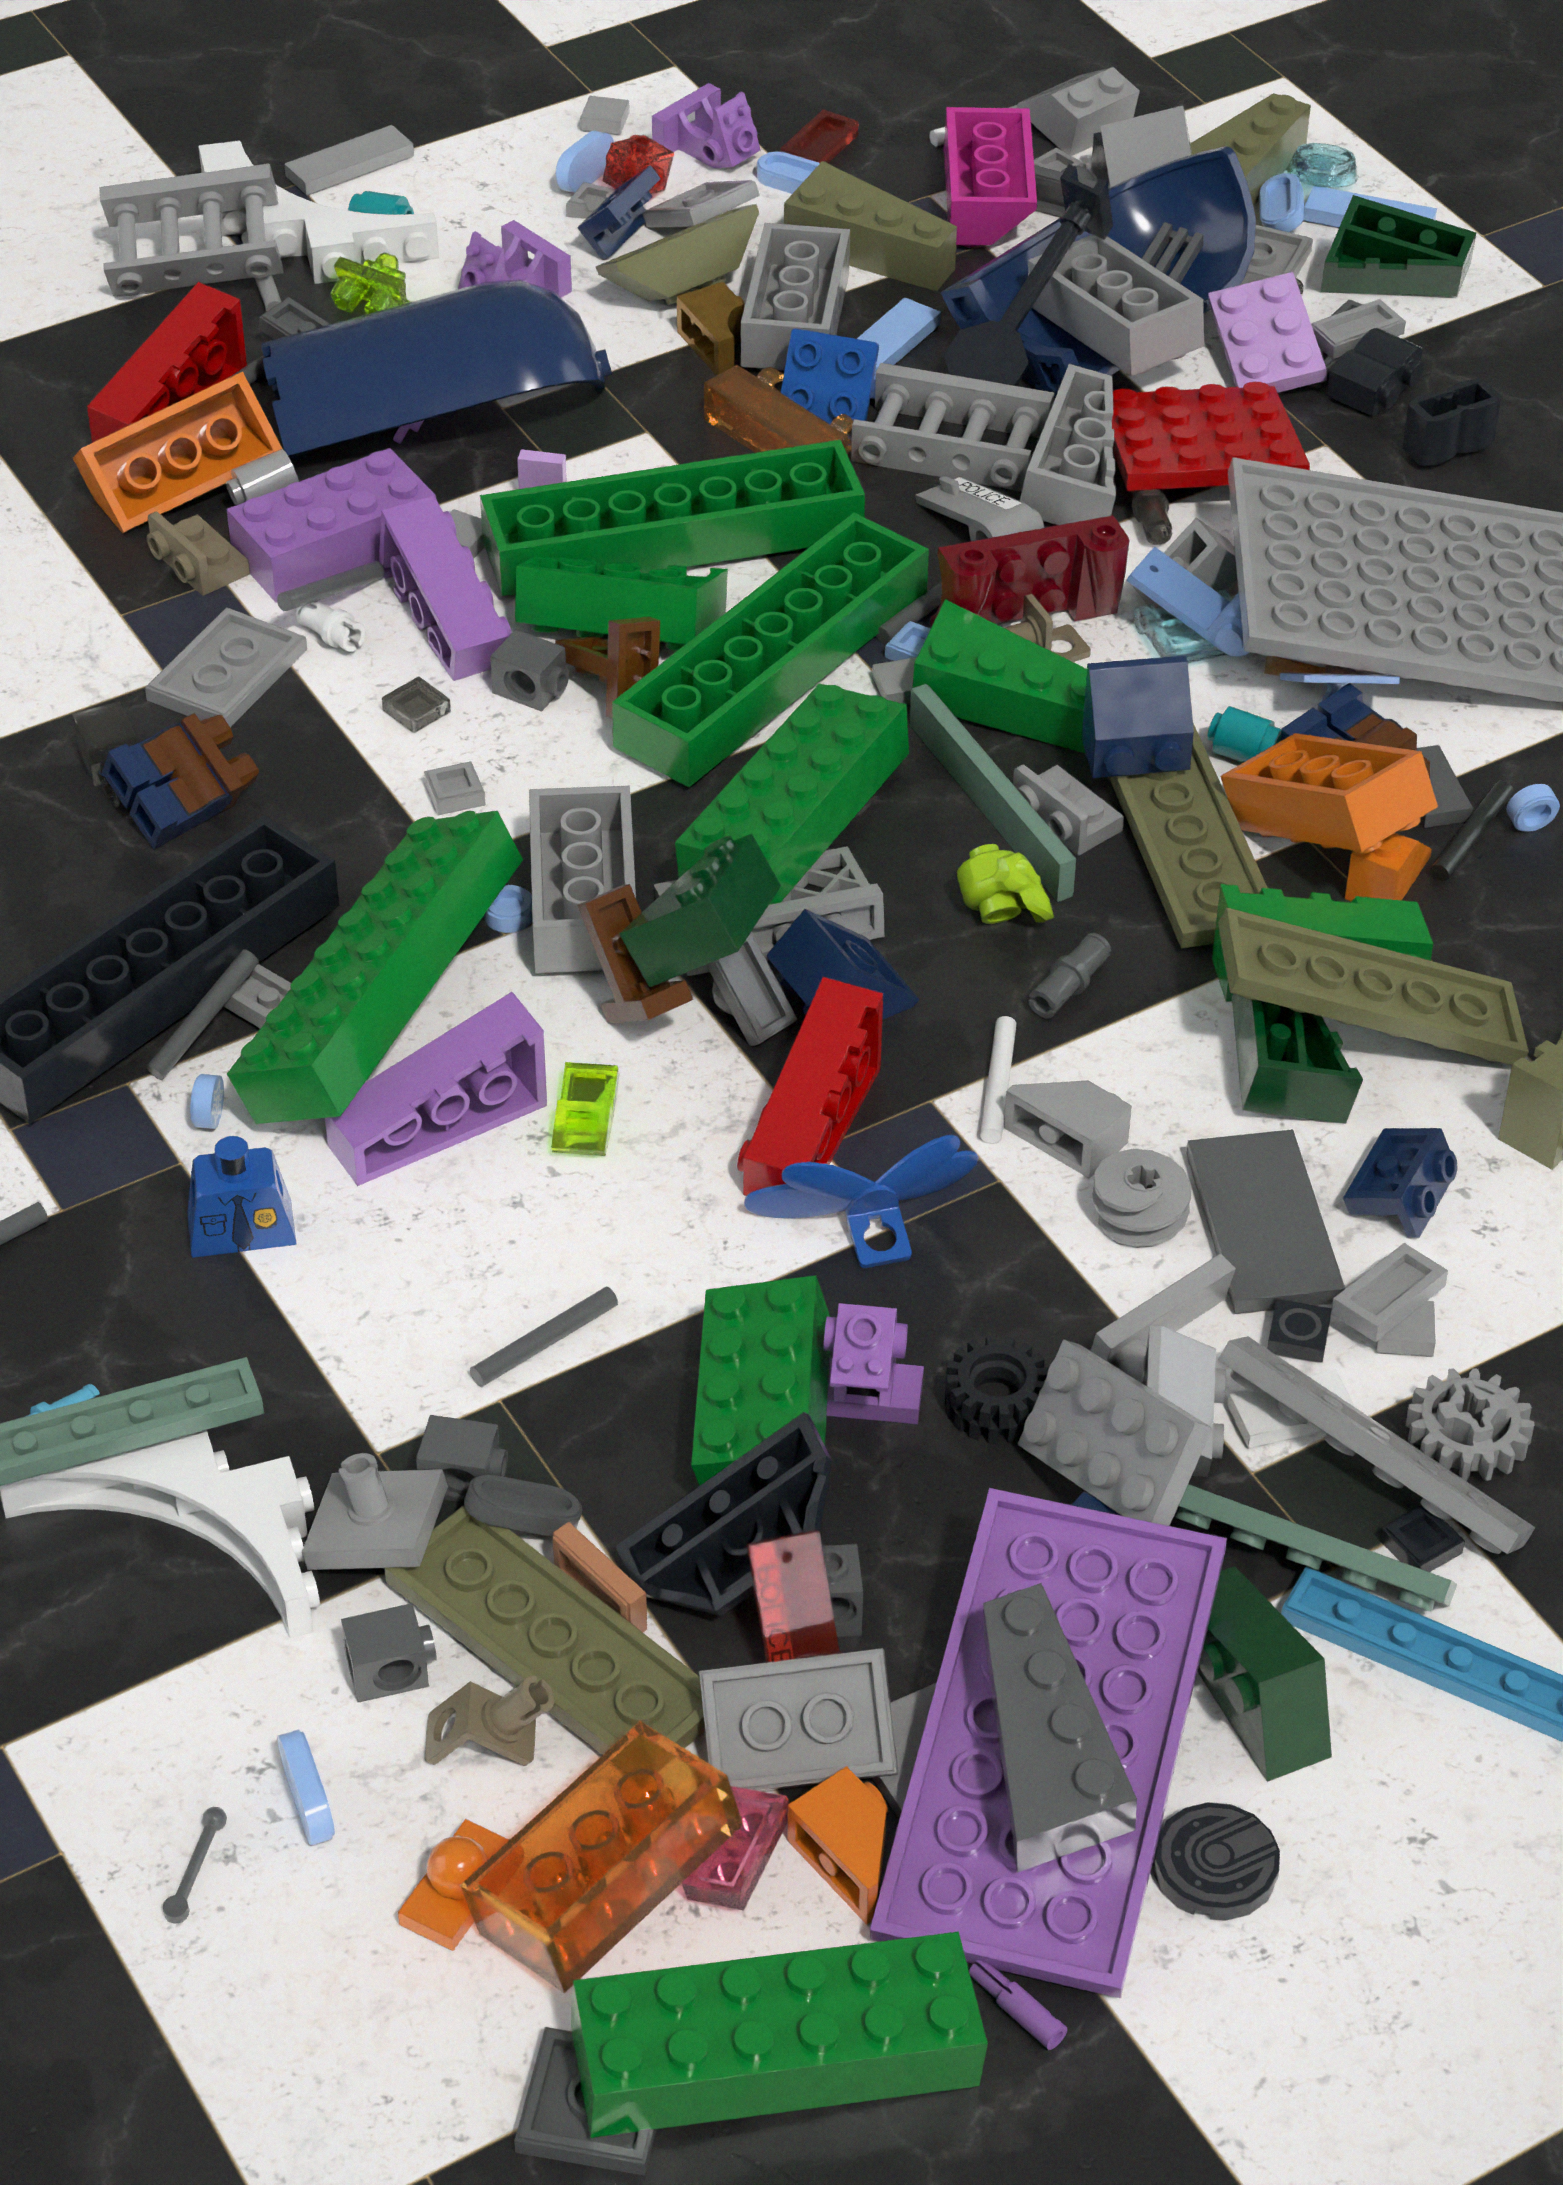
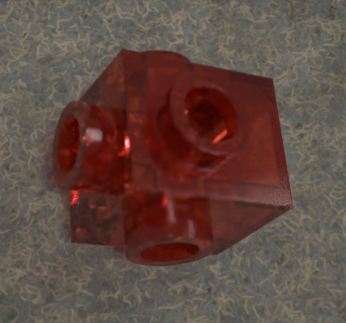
M644 134L632 135L628 139L612 142L606 155V166L602 181L617 189L621 184L651 165L661 179L649 192L655 194L665 191L674 152Z

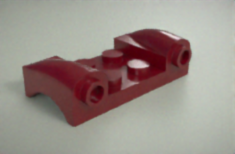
M1111 515L938 547L937 556L941 572L942 594L939 609L936 614L931 616L930 625H933L945 599L995 624L1022 619L1024 596L1032 594L1048 614L1067 610L1074 621L1118 613L1127 567L1129 537L1115 517Z

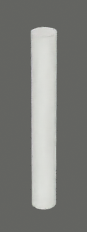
M1008 1016L998 1018L995 1024L980 1134L981 1139L990 1144L998 1143L1002 1139L1006 1090H1008L1017 1025L1016 1021Z

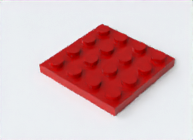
M1249 382L1243 388L1206 384L1199 389L1187 390L1165 386L1150 392H1135L1130 389H1117L1113 391L1112 429H1114V443L1112 450L1127 491L1229 485L1228 470L1233 457L1310 470V463L1275 386H1269L1263 382Z

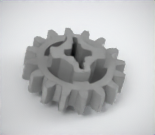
M1454 1368L1448 1369L1445 1382L1431 1375L1428 1377L1426 1389L1416 1387L1414 1390L1412 1404L1408 1406L1405 1424L1406 1427L1410 1428L1408 1443L1414 1446L1421 1445V1452L1432 1459H1437L1439 1464L1448 1470L1451 1467L1459 1469V1476L1465 1481L1468 1480L1471 1471H1479L1481 1477L1485 1481H1489L1492 1478L1494 1467L1509 1474L1512 1472L1514 1459L1524 1461L1526 1458L1528 1444L1531 1443L1534 1422L1529 1420L1532 1407L1530 1403H1518L1520 1389L1517 1387H1512L1505 1391L1501 1389V1376L1497 1374L1487 1382L1480 1380L1478 1369L1472 1368L1469 1378H1461Z

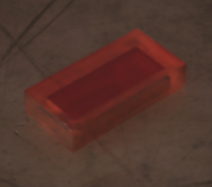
M823 109L781 147V152L818 163L822 161L829 163L858 136V121Z

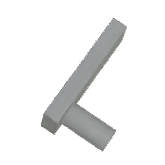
M1220 1253L1097 1332L1091 1352L1142 1383L1143 1361L1150 1325L1164 1326L1176 1332L1225 1300L1236 1268Z

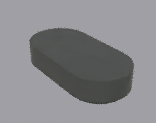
M481 1475L472 1479L464 1499V1507L467 1512L485 1524L553 1537L554 1531L568 1522L577 1529L582 1514V1506L578 1499L562 1488L497 1475Z

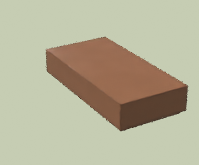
M570 1522L554 1531V1564L641 1632H645L647 1630L646 1592Z

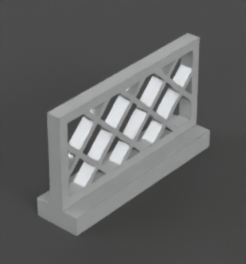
M848 846L826 850L781 903L770 904L751 931L766 961L769 960L766 955L804 909L857 932L869 940L885 937L883 893L877 883L871 885L868 883ZM839 866L843 868L837 875L820 871ZM677 880L654 884L655 899L661 896ZM809 883L824 887V889L819 893L804 889V887ZM704 965L686 974L687 976H692L710 971L707 965Z

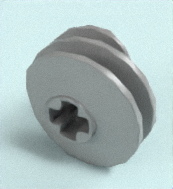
M1129 1149L1115 1152L1103 1159L1094 1173L1092 1193L1094 1208L1100 1214L1098 1224L1103 1233L1117 1243L1129 1246H1153L1172 1239L1185 1227L1190 1213L1191 1182L1184 1169L1170 1157L1153 1150Z

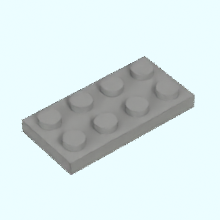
M1063 1339L1058 1353L1048 1369L1047 1378L1033 1410L1026 1419L1018 1445L1120 1515L1170 1526L1213 1428L1085 1347Z

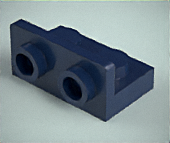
M651 165L621 184L577 227L602 260L609 258L645 222L643 213H645L646 209L643 205L653 197L649 190L661 179Z
M1384 1128L1343 1197L1349 1214L1398 1215L1408 1238H1420L1430 1218L1434 1216L1447 1188L1457 1174V1159L1454 1152L1448 1146L1442 1128Z

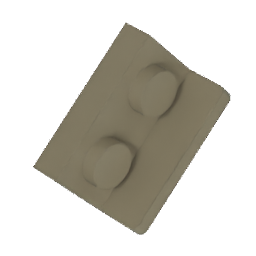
M157 511L148 515L150 533L147 535V543L150 551L155 558L165 561L182 582H188L202 596L250 575L248 559L199 515L181 520L175 525L168 522Z

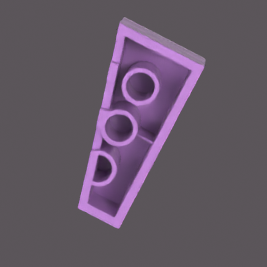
M434 495L381 510L379 562L384 568L383 577L384 579L394 577L396 585H393L394 594L401 603L409 601L412 620L419 630L428 628L429 646L452 680H459L491 670L490 656L512 634L507 619L504 616L499 617L494 609L492 592L487 582H480L478 579L471 551L467 546L461 547L456 537V527L451 514L448 511H442Z
M510 992L364 1083L340 1117L325 1118L328 1147L355 1184L359 1186L546 1107L544 1030L516 995Z

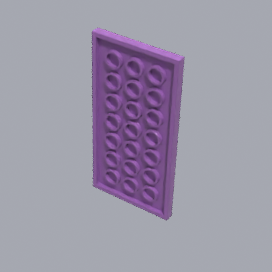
M989 1488L871 1923V1940L879 1942L959 1932L967 1963L973 1964L979 1960L992 1965L997 1970L1121 1998L1226 1551L1227 1538ZM1042 1583L1136 1795V1829L1127 1834L1017 1873L1003 1764L1001 1762L996 1714L984 1641L983 1603Z

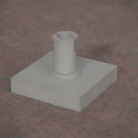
M360 1453L345 1459L341 1463L342 1468H339V1473H332L304 1544L302 1555L307 1569L420 1567L448 1488L443 1469L378 1471L377 1461L371 1454Z

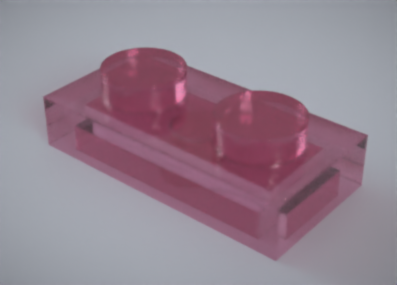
M734 1786L730 1787L681 1883L688 1900L745 1910L788 1823V1805L790 1803L787 1796Z

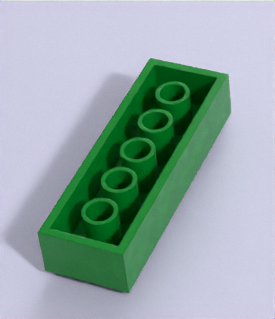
M819 683L677 839L675 848L678 877L680 878L705 855V848L716 840L725 836H732L733 840H737L752 833L781 885L770 904L781 903L909 754L906 704L887 700L877 695H866L845 690L836 685Z
M959 1932L573 1980L570 2024L591 2138L639 2132V2130L649 2128L650 2130L980 2086L988 2043Z

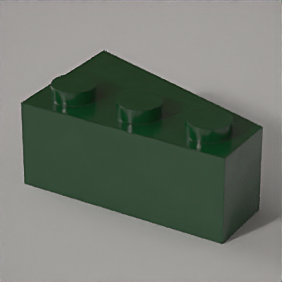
M1353 195L1324 262L1321 292L1457 297L1471 264L1477 232Z
M752 833L737 840H733L732 836H725L707 846L704 850L705 855L619 933L649 987L740 950L781 887Z
M1233 994L1232 1008L1242 1110L1346 1124L1363 1078L1357 1067L1350 1068L1341 1052L1343 1041L1338 1032H1330L1322 1016L1307 1012L1300 1013L1284 1006L1260 1000H1249L1240 995Z
M1235 1566L1222 1570L1198 1666V1674L1267 1782L1331 1758L1325 1658Z

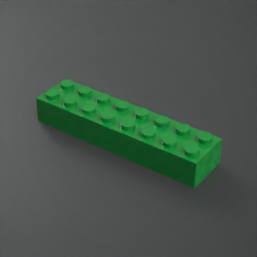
M841 440L480 495L483 543L501 596L516 594V566L533 556L595 560L597 562V570H603L604 565L611 563H639V566L642 568L641 572L648 573L654 569H667L668 565L704 566L715 562L740 558L748 559L759 555L809 548L852 513L865 517V493Z
M852 513L612 702L613 747L687 787L692 786L876 636L882 624L926 593L929 549L861 515Z
M498 810L482 813L465 811L453 817L439 819L427 816L416 820L408 827L405 837L396 849L386 856L384 865L375 877L362 888L360 897L351 909L341 916L338 921L339 925L327 941L316 949L315 957L303 973L292 981L291 989L279 1005L268 1013L264 1025L255 1037L242 1048L240 1057L228 1071L227 1076L255 1124L340 1117L523 861Z

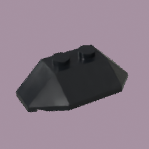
M803 1412L615 1546L628 1577L646 1592V1597L722 1616L757 1591L750 1546L773 1542L779 1575L817 1549L832 1459L811 1417L806 1412Z

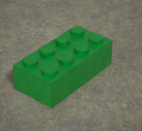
M816 1275L706 1289L691 1463L699 1486L803 1412H806L811 1417L825 1445L830 1351H824L826 1318L827 1316L830 1317Z

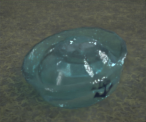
M1308 143L1298 146L1286 168L1287 172L1295 174L1300 182L1318 187H1348L1355 184L1359 179L1354 154L1345 148L1326 143Z

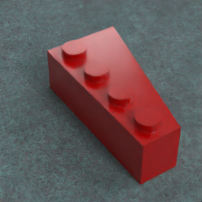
M198 282L87 406L92 443L224 381L247 366L240 299Z
M826 977L822 978L769 1101L761 1112L754 1135L751 1140L744 1142L740 1150L737 1169L743 1172L744 1196L762 1188L786 1184L782 1179V1172L791 1164L815 1162L830 1165L881 1069L883 993Z

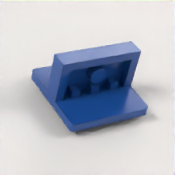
M793 329L789 341L777 416L783 419L852 430L854 419L866 421L870 398L875 399L876 380L874 375L879 344L867 340Z

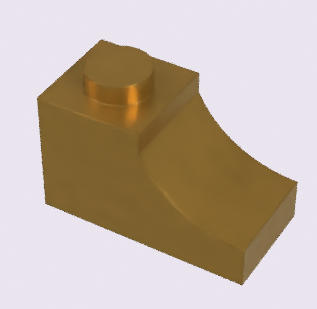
M724 282L677 296V333L718 378L734 373V345L741 342V320L745 307L743 299L740 296H736Z

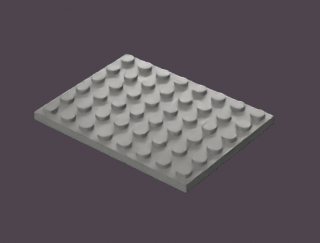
M1232 458L1228 470L1244 651L1257 653L1262 656H1278L1303 660L1311 664L1334 665L1351 668L1356 671H1371L1395 675L1404 679L1414 678L1444 683L1454 687H1470L1488 690L1497 694L1507 693L1537 698L1546 702L1556 701L1563 703L1562 512Z

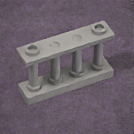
M270 164L99 187L100 202L109 227L118 226L120 261L103 263L104 273L113 296H131L142 292L193 286L198 282L208 284L252 277L263 278L268 275L284 273L276 240L265 241L263 206L278 204L277 188ZM246 209L248 243L223 247L220 212ZM203 215L205 249L180 253L178 218ZM161 220L163 255L137 259L135 224Z
M880 363L876 371L875 409L880 410L875 423L854 419L852 424L851 461L938 477H949L951 479L962 477L977 484L1022 491L1026 471L1031 461V450L1024 448L1029 436L1040 438L1054 403V393ZM898 413L923 418L918 430L896 427L893 424ZM942 421L967 425L962 438L936 433ZM985 429L1011 433L1006 446L980 441Z

